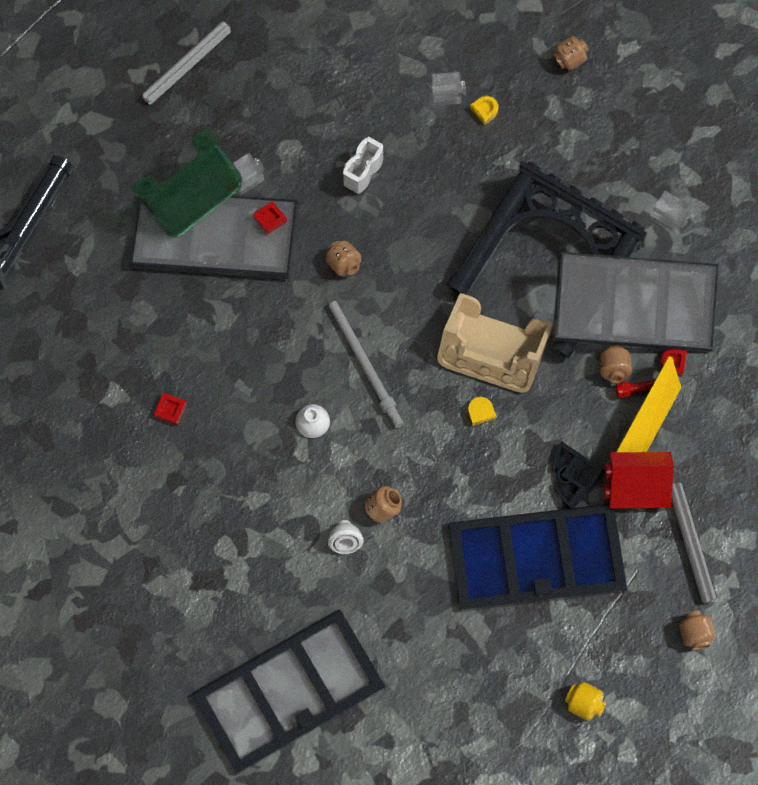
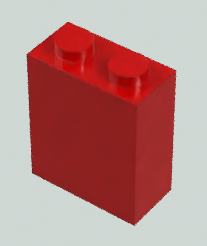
M610 452V462L605 463V477L609 478L608 483H604V498H609L610 508H671L674 474L671 452Z

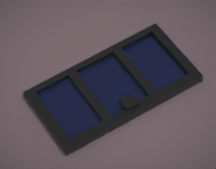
M610 504L449 522L448 529L450 531L460 612L625 593L628 590L615 508H610Z

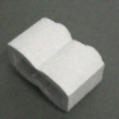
M370 137L365 138L359 144L356 156L352 157L344 167L345 187L357 194L366 189L371 175L376 173L383 163V144Z

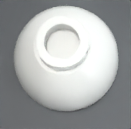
M310 404L299 410L296 415L295 424L297 430L303 436L317 438L328 430L330 418L323 407Z
M348 520L339 521L328 537L329 548L339 554L353 553L363 545L362 533Z

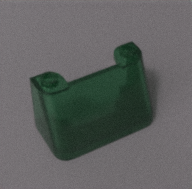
M207 126L193 139V147L198 154L195 159L162 185L153 177L148 176L139 179L130 187L145 210L169 237L175 238L183 235L242 187L243 178L239 170Z

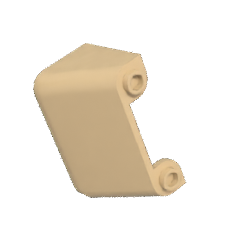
M460 293L443 331L438 352L439 363L447 369L516 392L523 393L529 391L553 323L541 319H532L527 324L526 329H522L480 315V302L471 296Z

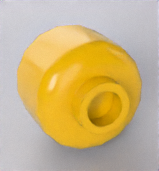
M581 682L578 685L574 684L565 700L571 713L587 721L594 718L595 715L600 717L606 706V703L603 702V692L586 682Z

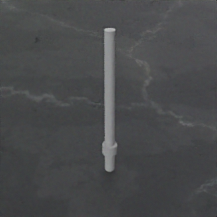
M337 301L331 302L328 307L381 402L379 404L383 412L388 414L395 428L401 427L404 422L396 410L397 405L393 397H389Z

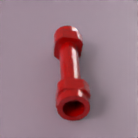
M656 379L629 384V381L618 383L615 385L617 397L629 398L632 393L650 391Z

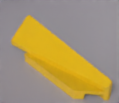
M668 357L617 452H647L681 390V384L672 357Z

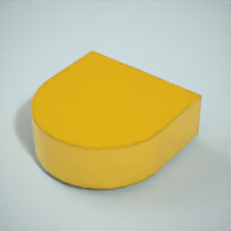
M483 96L470 104V109L485 125L497 116L498 103L493 97Z
M477 397L470 402L468 414L472 426L496 419L493 405L487 398Z

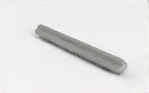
M224 21L219 23L142 93L143 100L149 105L157 100L231 32L229 25Z
M673 483L671 500L703 604L712 603L716 600V596L684 489L681 483Z

